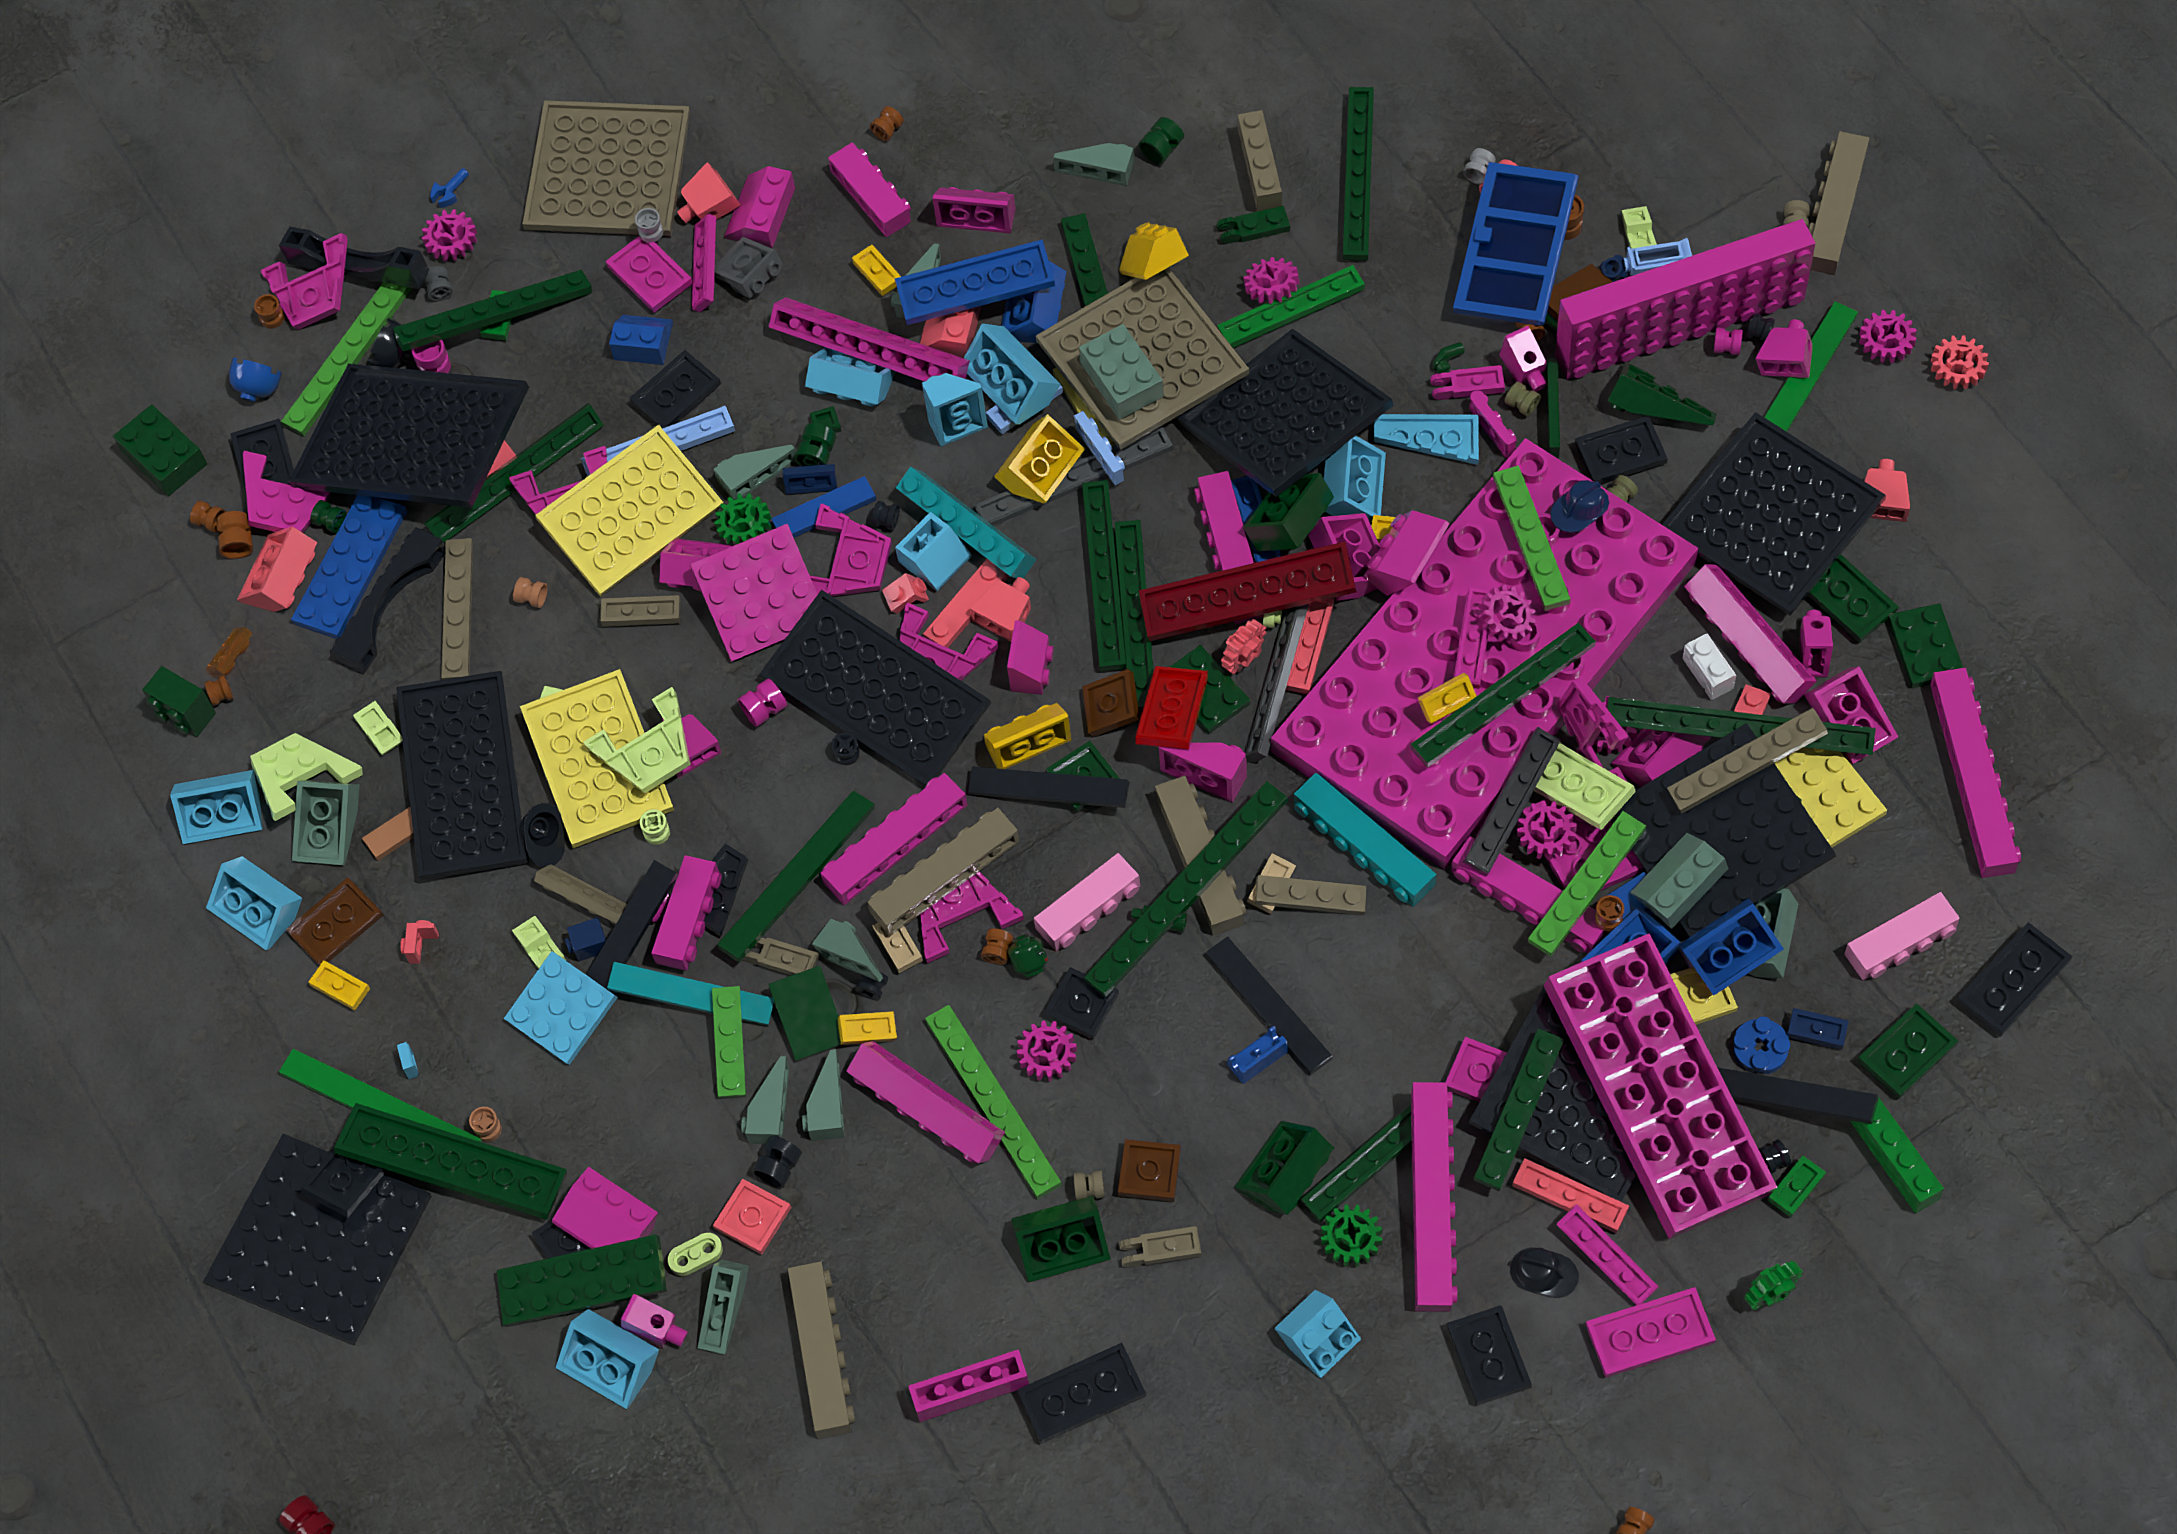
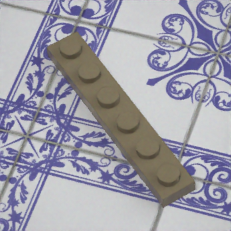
M472 538L446 540L442 680L470 676L474 546Z
M1814 708L1669 786L1667 788L1668 792L1682 814L1828 734L1827 729Z

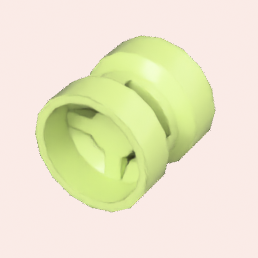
M656 809L648 810L642 814L640 827L645 840L653 845L664 843L670 836V828L665 815Z

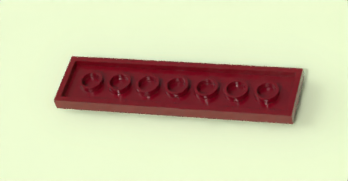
M1344 541L1139 590L1147 636L1149 641L1352 594L1357 591L1346 542Z

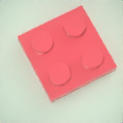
M742 1179L713 1224L715 1230L762 1255L791 1210V1205Z

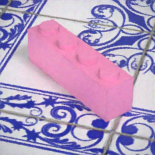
M1117 853L1034 917L1035 929L1056 952L1062 947L1070 946L1078 934L1093 928L1100 917L1104 914H1111L1117 908L1118 903L1125 898L1133 897L1138 892L1140 887L1138 873Z
M1939 892L1847 944L1844 955L1863 981L1869 977L1875 979L1885 973L1886 968L1894 963L1898 966L1907 961L1912 953L1916 951L1921 953L1929 949L1937 939L1942 938L1944 940L1952 936L1957 931L1956 928L1960 917L1944 895Z

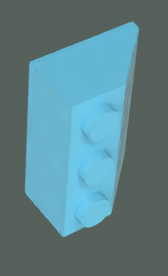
M824 347L809 359L805 387L813 388V392L818 394H827L829 392L837 394L839 399L851 400L853 398L861 400L863 405L875 406L886 398L896 371Z
M947 373L940 376H932L927 381L922 382L928 421L940 446L988 428L980 383Z
M1355 435L1328 456L1325 461L1324 480L1334 498L1325 512L1332 516L1365 513L1369 522H1372L1373 515H1381L1386 453Z
M254 770L174 784L170 796L183 844L263 829L260 794Z
M241 856L221 864L206 908L263 949L268 950L295 920L302 897Z
M587 1309L571 1321L555 1368L627 1409L650 1376L659 1349Z

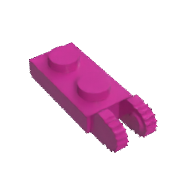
M1500 365L1450 370L1447 373H1437L1430 378L1431 385L1446 386L1432 390V396L1437 400H1446L1452 396L1453 398L1470 396L1476 390L1482 391L1484 395L1505 392L1502 366Z
M1473 391L1470 395V412L1473 415H1478L1479 424L1504 457L1509 458L1515 451L1517 442L1514 432L1511 429H1507L1503 425L1499 413L1496 410L1492 411L1489 407L1488 397L1482 391Z

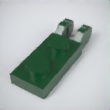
M1284 206L1244 214L1235 218L1231 216L1218 220L1216 224L1220 231L1230 230L1222 233L1220 236L1223 244L1239 241L1246 242L1290 231V224Z

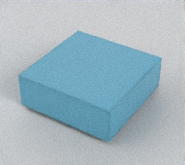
M406 1042L398 1044L397 1048L402 1067L408 1079L418 1077L419 1073L414 1053L409 1044Z

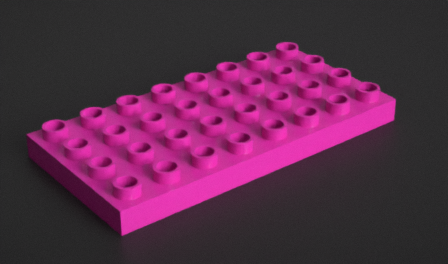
M1526 438L1498 471L1519 466L1569 593L1570 604L1544 611L1492 477L1444 533L1415 583L1393 593L1271 737V752L1309 778L1315 773L1319 774L1380 827L1443 870L1453 861L1470 836L1472 837L1484 823L1534 730L1539 727L1555 736L1565 724L1558 707V702L1572 681L1583 678L1591 690H1593L1689 573L1697 560L1698 548L1603 487L1601 488L1609 497V506L1602 516L1579 532H1564L1555 527L1551 520L1553 504L1568 492L1575 483L1581 480H1592ZM1502 585H1506L1507 590L1514 586L1517 594L1522 591L1525 593L1523 597L1525 601H1532L1528 607L1529 609H1534L1535 613L1530 617L1536 620L1530 626L1533 630L1519 642L1515 640L1508 644L1507 639L1498 642V635L1495 634L1490 637L1488 634L1480 689L1473 688L1476 696L1577 623L1596 641L1595 647L1427 768L1410 749L1411 743L1455 712L1453 711L1431 724L1426 720L1418 697L1454 678L1468 587L1491 590L1494 587L1499 588Z

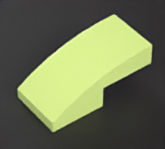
M1646 206L1621 210L1630 249L1657 245L1652 232V221Z
M376 701L353 715L382 756L403 742L401 734Z
M533 916L512 930L538 969L551 951L566 960L536 916Z

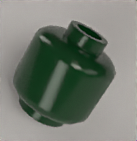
M1029 934L1016 937L1014 944L1008 949L1015 972L1023 974L1025 977L1041 973L1048 962L1041 939L1030 937Z

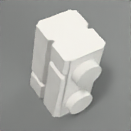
M1704 634L1684 646L1682 659L1702 688H1705V692L1711 700L1734 688L1736 674L1708 634Z

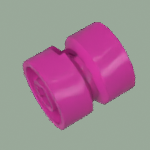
M442 340L411 349L418 370L448 373L450 371V358Z
M769 678L757 685L755 692L748 691L737 699L743 713L755 727L767 721L770 713L776 715L787 707V702L782 693Z

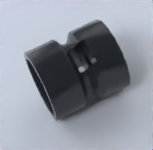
M770 1136L763 1149L765 1156L758 1158L752 1173L771 1186L784 1188L791 1175L789 1168L796 1166L802 1151L796 1145L783 1138Z

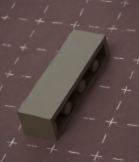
M1263 111L1238 114V133L1257 211L1282 206V191Z

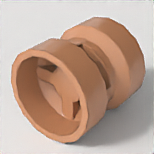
M520 577L514 587L513 600L522 604L529 602L531 606L541 608L546 600L548 586L543 582L537 581L533 583L528 578Z
M482 1106L471 1113L469 1123L476 1137L480 1138L483 1142H491L499 1137L502 1126L493 1109Z

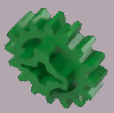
M739 493L736 500L729 497V504L721 503L722 512L715 513L717 520L714 521L720 538H724L726 544L733 541L735 546L764 534V529L771 528L769 520L772 517L766 502L762 503L759 496L753 499L751 493H748L746 498H743L741 493Z
M1347 1204L1344 1205L1343 1212L1335 1208L1334 1218L1326 1216L1325 1222L1327 1225L1321 1227V1233L1324 1234L1321 1237V1244L1327 1245L1325 1248L1326 1255L1334 1253L1333 1261L1336 1263L1341 1258L1344 1260L1345 1267L1348 1266L1349 1261H1354L1355 1266L1359 1267L1360 1259L1369 1263V1254L1377 1256L1378 1248L1376 1246L1382 1245V1238L1379 1237L1382 1234V1227L1376 1226L1378 1224V1217L1369 1218L1370 1209H1366L1362 1213L1360 1212V1206L1357 1204L1354 1210H1350ZM1343 1221L1342 1226L1340 1228L1335 1229V1227ZM1349 1227L1353 1235L1356 1236L1355 1244H1353L1352 1239L1348 1235ZM1370 1240L1367 1246L1360 1250L1362 1244Z
M1793 1260L1789 1263H1784L1782 1266L1777 1263L1771 1268H1766L1751 1282L1752 1287L1745 1294L1746 1297L1744 1299L1754 1310L1759 1307L1761 1309L1765 1305L1771 1307L1778 1302L1780 1303L1796 1289L1795 1284L1802 1277L1803 1271Z

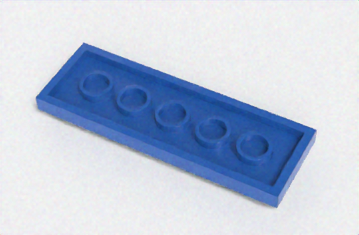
M1043 240L895 278L907 325L1055 286Z
M357 495L291 618L294 625L335 639L342 636L348 621L354 614L407 514L405 506L378 497Z

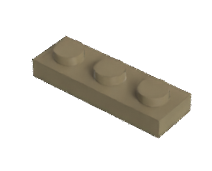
M680 595L601 598L602 626L680 623Z

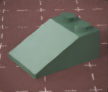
M312 780L297 781L292 861L345 865L358 812L360 784Z

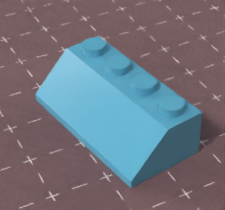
M982 323L964 356V359L970 360L967 374L975 382L980 383L982 390L1015 424H1021L1049 406L1060 386V383L1004 326Z

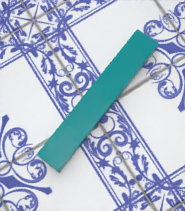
M614 962L607 989L713 1014L712 988L723 986ZM740 990L742 1021L769 1026L774 999Z

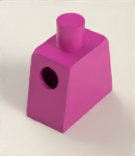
M1793 319L1789 321L1787 328L1775 327L1771 329L1756 357L1761 376L1809 378L1812 342L1808 330L1803 329V322Z
M1529 326L1506 335L1500 351V357L1515 381H1519L1524 385L1529 383L1535 392L1545 388L1547 383L1542 375L1546 366V360Z
M1810 610L1802 617L1799 636L1800 662L1813 677H1828L1833 650L1830 618L1822 616V613L1818 610ZM1812 649H1820L1817 654H1812Z
M692 714L681 718L690 766L677 773L676 776L678 778L722 753L718 740Z
M633 1294L621 1318V1328L661 1349L665 1346L666 1341L681 1347L688 1334V1331L675 1325V1315L636 1294ZM656 1325L662 1326L661 1328H658V1329H657V1328H654V1326H656Z

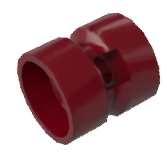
M302 1495L292 1501L279 1518V1522L290 1534H331L335 1527V1523L323 1511L318 1513L319 1507L307 1495Z

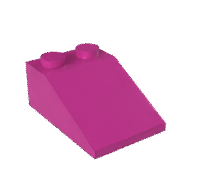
M1860 666L1850 667L1804 694L1811 708H1814L1822 722L1876 728L1873 752L1898 738ZM1843 752L1851 764L1867 756L1866 754Z
M1191 743L1190 749L1159 746L1160 769L1162 772L1176 778L1186 776L1189 784L1193 783L1194 786L1233 803L1247 778L1246 753L1238 746H1228L1224 743Z

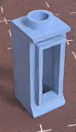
M1688 238L1677 242L1630 249V247H1627L1626 258H1623L1625 271H1629L1630 277L1692 256Z

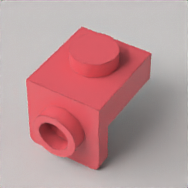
M907 573L882 590L891 612L896 614L905 608L907 602L911 604L915 600H919L925 603L929 600L926 593L927 587L923 580Z
M426 920L407 923L406 936L401 939V953L406 956L409 964H420L423 939H438L439 932L435 924Z

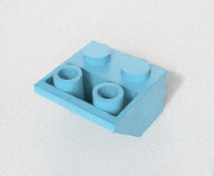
M931 512L895 547L898 562L935 591H938L972 557L970 551L951 527Z
M1314 1290L1274 1328L1288 1348L1320 1378L1361 1340V1337L1333 1298L1317 1290Z

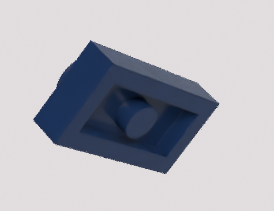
M835 464L783 468L786 494L832 491L837 489Z
M1793 1008L1787 1035L1788 1038L1842 1050L1849 1021Z

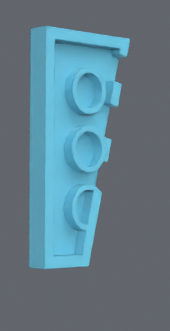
M1382 414L1374 421V442L1478 465V415Z

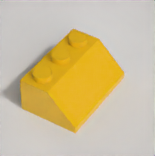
M1147 222L1136 228L1137 232L1130 235L1119 271L1122 275L1146 280L1188 257L1189 254L1176 228Z
M1047 414L1030 427L994 477L1012 494L1040 503H1046L1085 448Z
M1058 703L1044 705L1032 714L1016 717L1009 724L991 728L988 733L984 734V740L996 768L1007 769L1071 741L1069 717L1066 711Z

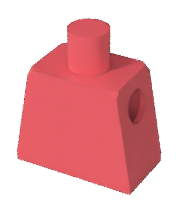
M707 162L681 189V194L688 203L677 213L686 224L696 215L702 219L706 215L711 214L716 216L717 220L741 204L719 173Z
M1882 459L1879 461L1878 469H1868L1865 479L1866 483L1886 495L1885 501L1871 518L1906 522L1910 510L1906 473L1894 471L1895 462L1893 460Z
M1017 577L1011 586L1002 581H997L971 606L972 621L1011 642L1015 620L1025 623L1031 610L1030 597L1025 594L1030 584L1021 577Z

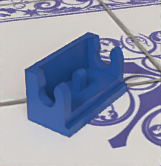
M1272 1026L1266 1034L1237 1055L1228 1057L1226 1063L1239 1080L1245 1084L1288 1053L1287 1040L1283 1036L1279 1038L1276 1034V1028Z

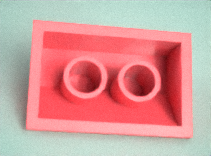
M982 306L926 320L920 344L964 358L974 339Z
M293 526L269 534L237 600L241 603L272 612L288 608L294 601L295 596L293 594L296 587L302 583L305 577L303 572L306 566L315 556L314 549L317 542Z

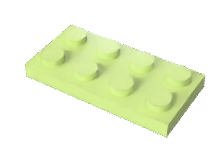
M1559 743L1534 789L1535 792L1552 802H1556L1561 807L1565 806L1567 811L1600 830L1605 827L1636 792L1634 785Z

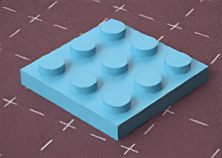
M551 951L504 1019L570 1065L618 997Z

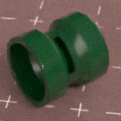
M320 500L313 507L310 521L317 526L324 525L327 530L337 533L347 516V512L337 506L333 508L330 503Z

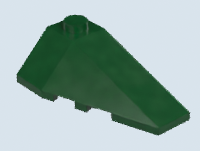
M1625 361L1608 397V401L1611 402L1613 408L1621 412L1627 410L1630 413L1713 426L1716 419L1714 412L1691 398H1679V394L1675 391L1676 389L1670 385H1658L1654 381L1655 376Z

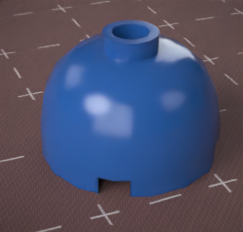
M232 358L229 380L232 387L241 393L240 398L255 402L256 398H266L274 393L281 379V371L277 370L275 375L271 373L272 368L245 359H243L242 364L237 363L238 358Z

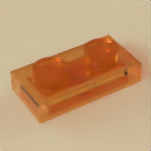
M246 627L234 628L208 664L206 670L212 675H224L230 672L235 665L234 660L237 655L245 651L249 646L250 641L248 640L253 633Z

